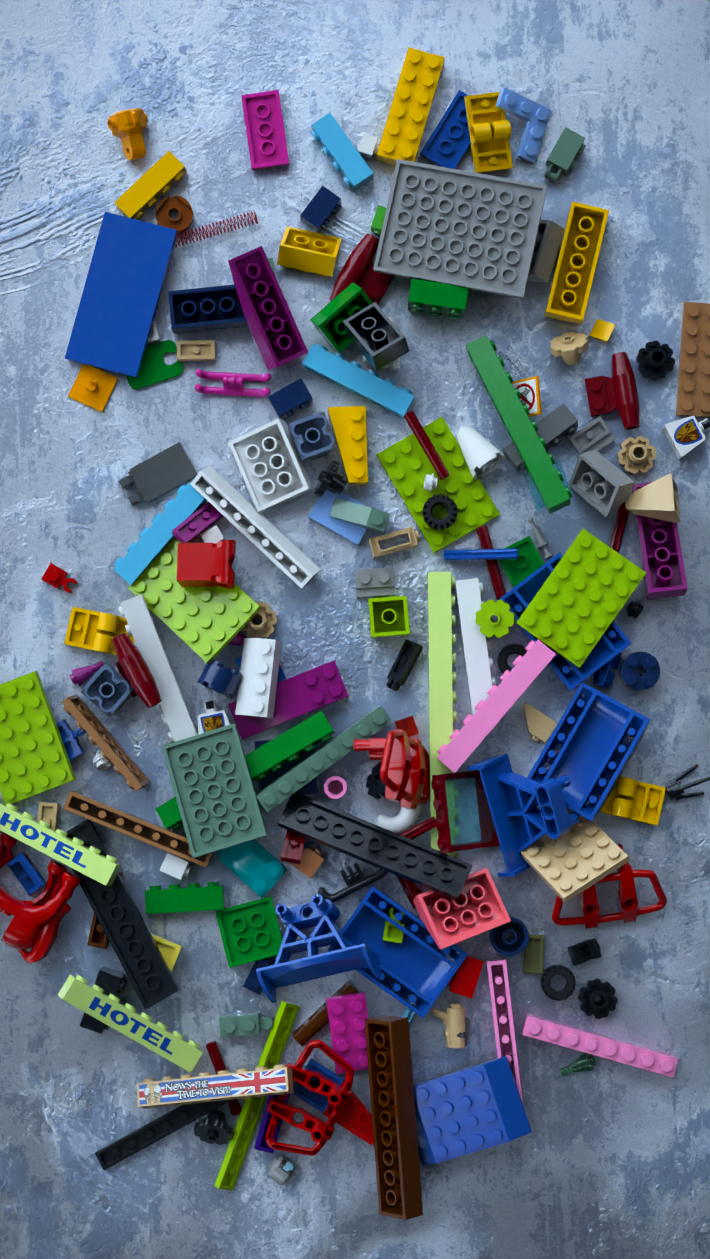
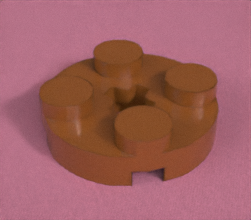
M181 196L163 198L158 203L155 211L158 225L175 229L179 234L185 232L191 226L194 216L190 203ZM178 211L179 217L171 219L170 212Z

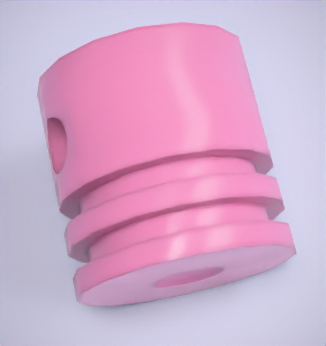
M332 776L325 782L324 791L328 797L339 799L346 794L347 783L342 777Z

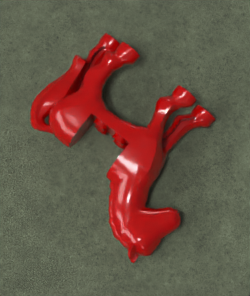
M0 831V869L12 861L14 857L12 848L18 841ZM50 860L47 866L49 876L45 889L37 898L31 901L19 900L0 884L1 912L7 916L14 915L1 941L17 949L27 963H35L42 960L51 950L57 937L61 919L71 911V907L66 902L72 898L74 889L81 881L75 875L67 872L66 867L54 860ZM32 947V950L30 952H27L25 950Z

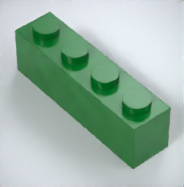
M207 882V886H200V883H189L188 887L181 888L180 884H171L169 888L161 889V885L149 886L150 889L145 890L146 914L225 909L224 885H219V882Z

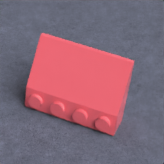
M487 868L468 875L458 901L433 890L421 893L413 900L421 920L440 950L511 922Z

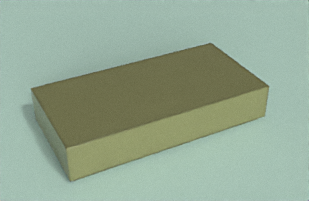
M529 934V941L524 949L523 973L543 974L545 935Z

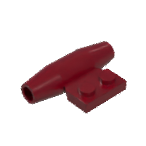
M367 233L353 249L335 281L329 298L330 301L354 282L363 289L372 303L376 302L379 305L395 275L374 272L373 270L374 263L372 261L379 245L378 238Z
M619 352L611 356L612 378L603 375L585 379L591 417L610 414L617 408L624 429L631 430L640 427V403L635 375L626 352Z
M126 633L113 638L112 643L119 660L115 665L121 676L132 685L134 689L131 693L132 697L139 696L148 708L162 702L155 679L135 644Z

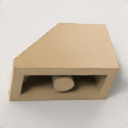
M525 702L523 704L527 731L531 734L530 738L538 744L540 742L545 743L558 723Z

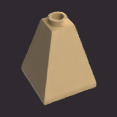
M667 474L634 491L629 495V499L625 501L627 511L630 510L632 514L681 523L678 486L672 474Z

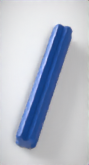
M516 548L445 550L443 557L445 561L518 559L519 550Z

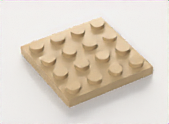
M581 815L575 819L581 818V822L572 826L571 830L556 839L546 835L521 851V855L565 903L629 862L628 855L594 821H590Z

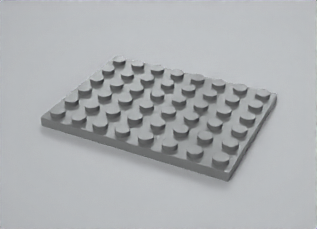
M397 159L373 270L379 273L457 285L471 290L524 299L548 187L547 185Z

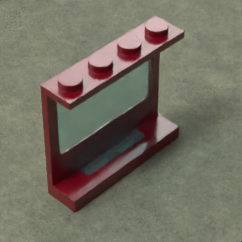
M479 770L432 775L433 806L436 810L437 818L435 825L439 837L437 845L440 852L452 853L454 851L500 846Z

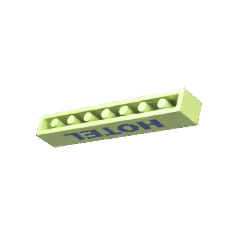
M0 798V831L105 886H112L122 866L117 863L118 859L108 854L106 857L101 855V850L90 846V848L84 846V841L76 837L72 840L67 837L68 833L58 828L56 831L51 829V824L40 820V822L34 820L35 816L24 811L22 814L17 811L18 807L15 805L1 803L2 799Z
M69 975L58 993L62 1000L188 1072H192L203 1054L198 1048L199 1044L191 1039L188 1042L183 1039L184 1036L175 1030L171 1033L167 1030L168 1026L160 1021L157 1024L152 1022V1017L144 1012L140 1015L135 1012L136 1008L129 1003L125 1005L119 1003L120 999L110 993L107 996L103 993L104 989L94 984L93 987L88 985V980L84 977Z

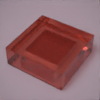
M413 715L395 721L397 730H404L407 732L408 737L419 734Z

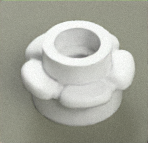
M434 473L432 475L426 474L424 480V489L431 492L432 489L437 487V478L434 477Z

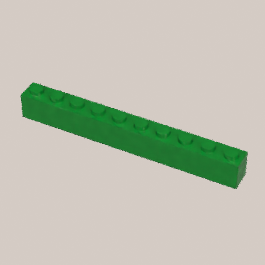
M487 335L466 344L467 353L549 514L570 505L572 494L568 486L564 487L562 484L563 476L559 470H555L553 466L555 461L551 453L547 454L545 450L547 446L543 437H538L536 433L538 428L534 420L530 421L528 417L530 413L526 404H521L519 400L521 399L520 392L517 388H513L511 384L513 379L510 373L504 371V361L501 356L497 357L495 353L497 349L493 340L489 341Z
M323 711L318 712L245 755L252 781L258 782L266 777L265 774L271 770L273 772L278 771L283 767L282 764L288 760L293 762L300 757V753L304 751L306 753L316 748L317 743L321 741L325 743L332 739V735L336 732ZM176 797L155 808L166 829H173L174 831L183 826Z

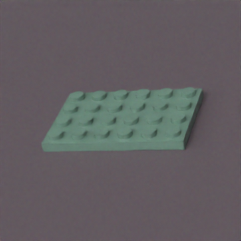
M235 723L161 746L192 858L268 836Z

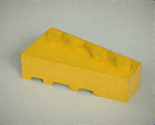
M366 406L327 407L349 486L368 485Z

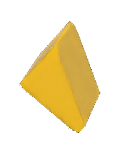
M597 319L589 336L606 344L615 325Z

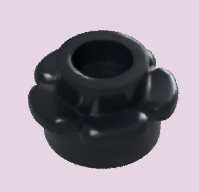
M639 600L631 601L626 608L628 616L637 618L644 606L640 604Z

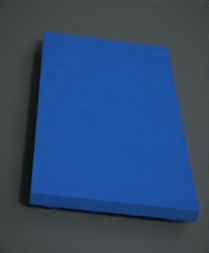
M108 212L104 213L65 359L138 378L176 241L177 230Z

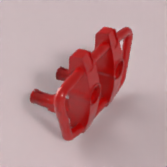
M402 729L388 732L387 738L354 740V751H369L370 760H382L380 778L386 785V799L400 802L401 807L408 810H415L418 804L424 805L428 803L430 798L429 753L420 740L408 737L407 732Z
M618 844V846L624 851L623 845ZM627 862L617 869V873L607 875L580 893L579 900L583 917L560 918L563 900L557 895L552 912V920L560 926L585 924L586 929L597 928L598 923L623 920L624 924L625 922H636L637 916L663 909L667 904V898L654 871L632 870L631 865ZM634 878H649L659 902L637 908L639 903ZM619 880L617 893L621 912L599 915L600 908L595 884Z
M320 1040L309 1042L295 1064L288 1062L286 1067L292 1069L293 1082L296 1081L310 1091L327 1096L328 1102L335 1106L328 1121L325 1122L302 1107L286 1103L285 1100L288 1094L279 1095L277 1099L271 1098L266 1110L272 1113V1117L265 1138L267 1145L272 1149L308 1156L318 1154L327 1140L331 1139L335 1130V1122L344 1103H347L351 1095L350 1089L354 1078L353 1067ZM314 1048H319L346 1071L344 1086L323 1076L320 1072L303 1067ZM310 1078H319L320 1085H311ZM301 1113L304 1116V1120L297 1122L294 1120L293 1115ZM279 1118L296 1128L310 1132L311 1138L316 1144L312 1148L274 1141L273 1137Z

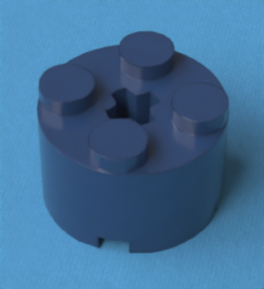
M635 652L628 655L619 667L621 681L626 687L634 691L651 688L656 684L660 676V666L657 659L647 652ZM639 666L641 670H644V673L640 676L635 672V669H638Z
M212 660L209 664L206 663L197 683L232 699L241 680V673L228 667L224 669V664L216 660Z
M509 915L511 922L489 930V940L493 948L501 955L515 956L526 948L529 941V932L520 919ZM508 931H511V934L514 936L513 938H509V941H507L504 934H507Z

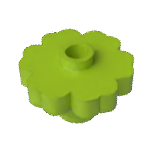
M490 599L481 604V610L476 612L475 622L481 626L480 632L482 634H485L487 637L495 635L501 638L508 634L510 631L509 627L515 624V613L510 611V604L505 603L504 600L501 599L495 602V600ZM493 615H496L498 617L497 622L493 621Z

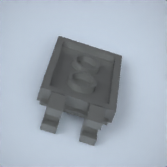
M178 442L129 469V476L119 480V483L123 489L135 484L138 492L128 497L133 506L141 501L150 503L194 479L198 474L182 445Z

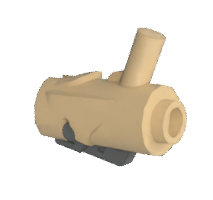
M450 1003V1007L446 1008V1012L434 1008L431 1015L442 1019L444 1025H446L444 1033L447 1048H465L468 1042L470 1019L465 1017V1007H461V1003Z

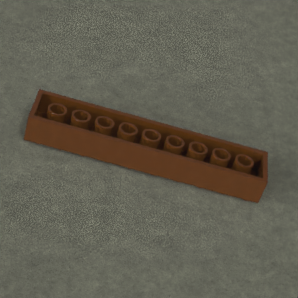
M380 1015L365 1019L379 1215L409 1220L423 1215L409 1020L405 1017Z

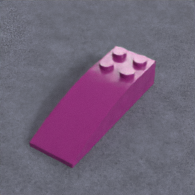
M260 246L228 260L244 315L267 369L277 368L308 353L263 247Z
M652 482L634 484L632 493ZM635 515L641 567L646 572L643 579L647 600L684 596L688 588L677 523Z
M333 660L277 683L273 719L235 715L237 700L229 703L228 706L243 740L349 696Z

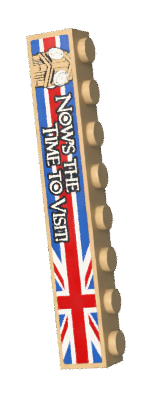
M281 1064L274 1065V1069H267V1067L262 1066L255 1067V1071H248V1069L244 1068L237 1069L236 1073L218 1071V1075L199 1073V1077H192V1075L188 1074L180 1075V1079H173V1077L169 1076L162 1077V1081H155L153 1078L143 1079V1083H137V1105L139 1108L147 1109L294 1093L292 1069Z

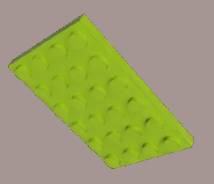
M443 417L426 425L423 429L449 472L447 478L443 480L439 478L414 433L376 454L433 553L500 515L479 478L475 480L472 477L461 448ZM434 473V477L437 478V487L429 492V490L424 489L425 475H432ZM433 495H447L450 499L454 500L457 506L455 522L444 530L430 528L424 521L422 514L424 504ZM437 505L432 510L433 516L436 519H444L448 513L443 505Z
M582 529L516 624L580 668L646 572L588 531Z
M175 538L128 589L135 596L143 594L148 608L209 664L256 615L261 607L236 584L234 589L220 586L181 587L177 582L178 543L181 542Z
M38 671L1 684L0 791L5 805L7 803L19 802L76 780Z

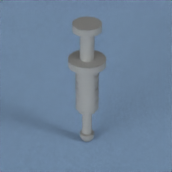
M529 518V522L533 527L532 532L539 544L537 548L543 549L546 555L544 557L545 560L552 558L554 555L553 553L550 554L547 548L549 542L545 541L540 529L535 526L533 518Z

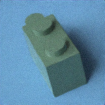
M565 127L547 159L546 165L548 169L544 177L556 183L560 174L566 175L568 170L572 172L577 163L574 159L577 154L581 156L586 147L584 145L585 137ZM551 169L556 170V171H557V174H555L554 172H552Z
M259 1012L220 1015V1037L260 1034L261 1030L272 1027L273 1019L270 1016H260Z

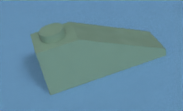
M335 498L329 516L384 535L390 514L372 507Z

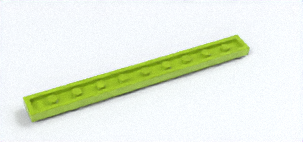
M281 1001L257 1067L265 1066L267 1069H274V1065H279L300 1006ZM267 1096L245 1099L233 1138L229 1143L217 1176L215 1187L233 1191Z

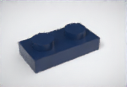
M270 957L255 961L243 987L260 995L263 989L260 985L256 969L274 965L276 959Z

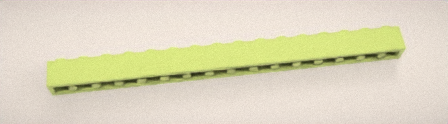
M451 572L427 573L430 818H436V810L433 806L434 791L431 787L432 775L454 773L437 759L439 756L437 751L440 747L451 742L452 739L449 737L455 731L453 730V722L457 720L456 711H453V703H456V691H452V684H456V672H452V664H456V653H452V645L456 644V636L452 634V626H455V615H452L451 607H455V596H451V588H455V576H451ZM454 780L445 781L451 845H453L454 838H458V826H454V819H458V807H454V799H457V788H454ZM435 827L430 830L431 848L440 851L437 845L439 838L438 830ZM458 851L445 853L452 857H458Z

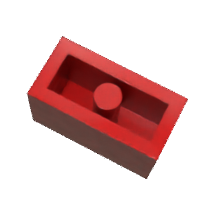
M467 955L448 982L447 986H450L449 991L472 999L484 961Z

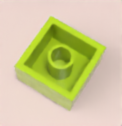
M407 596L368 599L371 638L410 635Z

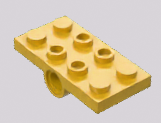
M500 92L464 97L475 173L513 168L509 143L511 125L509 120H506L505 111L496 107Z
M72 607L64 642L65 645L117 655L112 643L113 638L126 633L133 643H135L133 635L129 636L125 625H128L126 618Z
M620 777L600 813L658 825L666 788Z

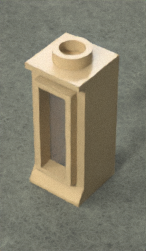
M412 526L370 538L368 541L373 559L418 547L417 542L420 541L418 530L414 531Z

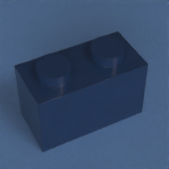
M322 185L300 215L301 221L317 233H320L321 230L325 231L331 222L329 219L333 214L336 216L342 208L341 198Z
M302 378L268 396L279 419L290 418L294 415V411L299 408L301 410L308 408L311 405L310 402L313 401Z

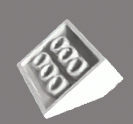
M278 418L228 442L258 512L314 490L285 420Z

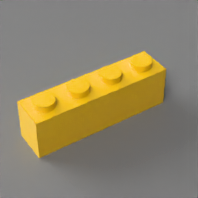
M168 151L114 202L116 208L125 217L140 220L144 216L145 210L154 207L158 202L157 199L162 194L166 195L176 181L180 182L185 177V166Z

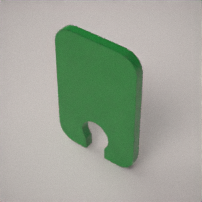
M164 340L146 346L138 378L126 375L128 384L132 389H141L177 377L183 373L181 361H175L172 365H166L163 362L165 354L177 352L176 344L172 340Z

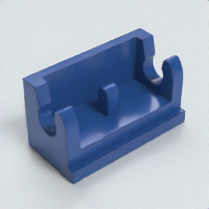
M25 852L19 854L7 864L29 896L47 884Z

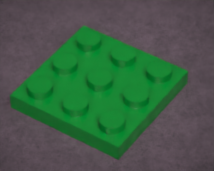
M272 896L215 911L229 968L278 955L283 938Z

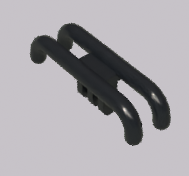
M355 863L354 868L357 870L356 872H353L350 866L347 867L350 875L346 876L344 870L340 871L347 887L334 894H329L324 887H320L318 894L333 903L380 880L388 872L380 869L364 877L358 863Z

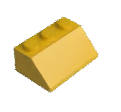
M287 226L280 243L277 265L285 268L299 269L303 272L317 273L321 276L333 277L342 238Z

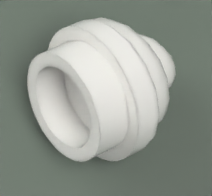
M101 750L96 752L93 758V765L97 770L108 769L112 765L111 760L104 758Z

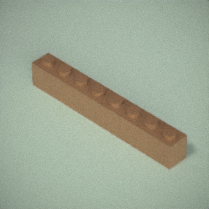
M76 791L69 792L64 804V810L206 868L209 866L213 853L192 858L186 836Z

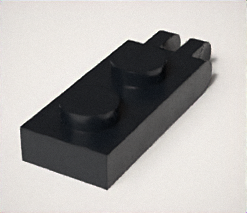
M407 639L405 640L387 676V688L398 691L400 686L405 684L423 648L421 645Z

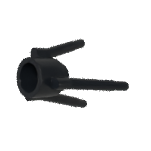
M695 764L676 778L669 780V785H666L665 788L670 800L675 799L677 801L683 798L704 795L703 791L683 793H685V789L709 781L710 777L702 778L683 786L681 782L676 783L696 769L698 764Z

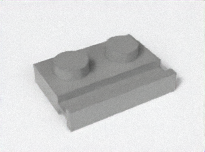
M599 416L568 437V439L580 455L594 450L599 451L614 441L615 437H613L611 431L601 416Z
M393 567L356 569V598L394 595Z

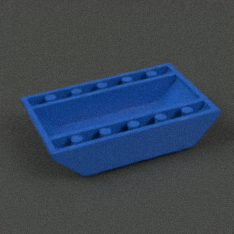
M560 552L499 599L510 604V611L515 613V624L563 557ZM612 621L580 668L553 649L551 650L556 655L547 665L556 677L571 691L627 648L631 642L617 624ZM517 625L529 642H531L532 640L536 642L538 640L536 637H534L529 632L524 630L522 627Z
M581 682L527 778L543 783L549 779H557L562 775H567L570 780L565 783L571 781V784L562 789L566 807L593 821L605 805L641 742L650 719Z
M374 886L370 888L340 931L349 947L365 943L379 956L381 978L376 979L369 967L356 969V971L422 1018L425 1017L468 955L456 944L440 950L419 917ZM390 908H394L393 915L395 916V919L398 921L400 920V923L405 924V927H403L401 924H399L390 917ZM385 921H389L404 932L402 943L382 940ZM339 943L330 945L328 951L339 950L342 947Z
M507 1056L414 1084L418 1153L422 1165L436 1164L510 1142L532 1132Z

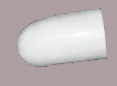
M417 805L415 810H408L402 807L400 813L394 817L379 814L376 825L396 834H402L415 825L422 807Z

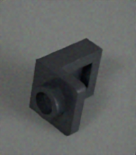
M595 938L567 947L573 966L602 957L600 945Z

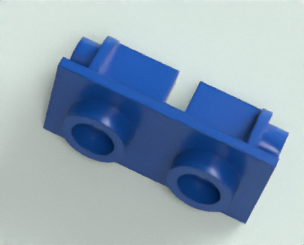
M622 653L617 654L595 671L592 684L600 685L606 689L612 686L616 674L610 670L611 668L618 669Z

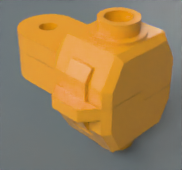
M141 108L116 112L110 115L107 120L108 128L112 130V134L121 139L123 151L128 160L144 158L146 154L142 131L147 127L148 117Z

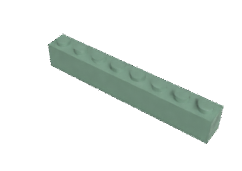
M381 705L376 706L256 794L259 805L264 812L268 813L354 749L353 743L355 739H368L389 724L392 720Z

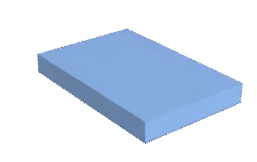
M326 490L322 497H319L308 518L359 545L367 529L330 517L329 515L335 498L360 505L364 504L343 492L339 495Z

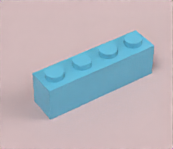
M330 112L311 125L312 137L316 142L320 141L323 146L321 148L327 158L329 156L334 161L332 163L333 167L338 173L341 171L344 175L343 180L348 188L352 187L356 191L373 179V172Z

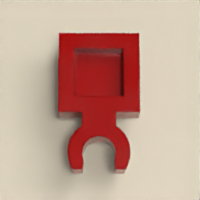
M50 563L41 580L57 589L63 585L64 590L68 593L73 592L68 588V584L73 582L77 585L78 583L73 578L67 579L68 573Z

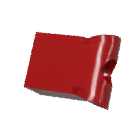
M224 540L215 544L178 543L177 582L181 587L220 586L234 589L235 572L232 569V564L235 559L236 541Z

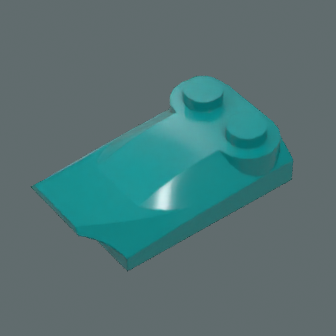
M256 840L218 851L219 860L261 898L268 893L288 870Z

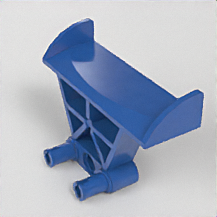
M508 753L490 757L467 766L468 770H479L503 854L506 869L498 872V877L516 876L529 869L531 866L522 857L521 851L545 835L556 839L569 832L572 826L581 822V818L575 820L580 817L578 813L572 812L568 815L562 789L571 784V781L565 783L570 780L567 775H562L557 779H549L543 783L536 782L512 771Z
M317 894V896L314 895L310 903L290 908L284 903H281L282 906L280 904L276 906L275 912L281 917L282 922L287 928L275 964L256 969L260 985L272 1003L277 1002L276 988L369 967L376 979L381 978L379 956L365 943L351 947L348 946L334 922L339 918L340 910L330 900L324 899L321 895ZM316 926L309 939L299 931ZM298 935L304 939L296 941ZM337 943L342 947V949L322 954L318 952V948ZM308 951V957L289 961L291 954Z

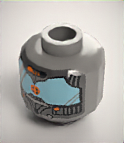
M283 1155L275 1156L267 1167L269 1170L268 1176L279 1185H284L286 1182L290 1184L296 1176L294 1173L296 1166Z

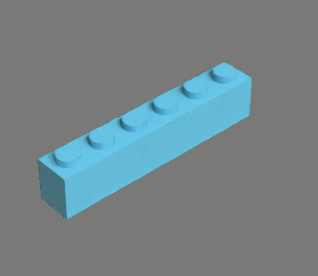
M312 344L302 363L303 368L404 419V415L408 412L414 400L412 391L405 387H402V389L396 387V383L387 378L382 380L376 372L372 370L367 372L361 369L362 366L354 361L351 363L345 361L344 356L336 352L334 354L328 352V348L321 344L317 346Z
M189 483L186 486L183 484L178 489L176 498L174 500L170 499L165 504L164 512L161 515L158 513L151 521L153 523L149 529L145 528L140 533L139 541L136 544L133 542L126 550L128 552L124 558L120 557L115 562L114 571L130 585L134 584V581L143 574L147 567L175 538L172 535V530L199 510L207 501Z

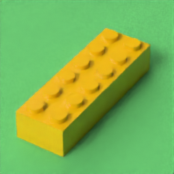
M408 47L377 152V161L396 166L397 159L416 162L444 67L445 57Z
M572 201L544 314L545 317L579 325L582 324L609 210Z

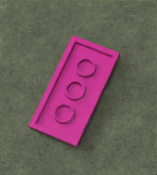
M279 90L241 95L252 171L288 166L289 158Z
M365 992L326 998L333 1051L348 1062L354 1071L368 1069L365 1019L368 1018ZM334 1062L336 1074L346 1073L343 1068Z

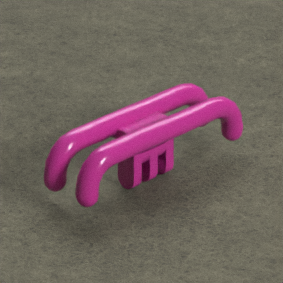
M196 370L198 377L223 380L224 386L208 387L197 384L195 385V390L199 393L266 397L271 393L269 388H243L244 381H269L272 378L270 373L245 374Z

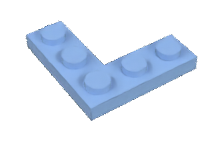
M505 87L501 88L496 107L527 121L516 157L533 164L537 159L551 109Z

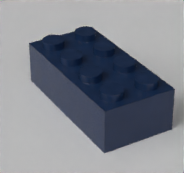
M235 284L168 291L171 328L174 334L249 326Z

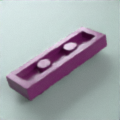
M208 502L174 528L172 535L181 543H190L221 519L223 515Z

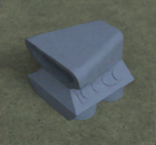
M320 412L289 424L290 432L301 461L318 459L328 455L330 451L337 448L325 412Z
M105 663L84 686L81 693L107 716L111 717L129 700L134 689L129 682L120 676L110 665Z

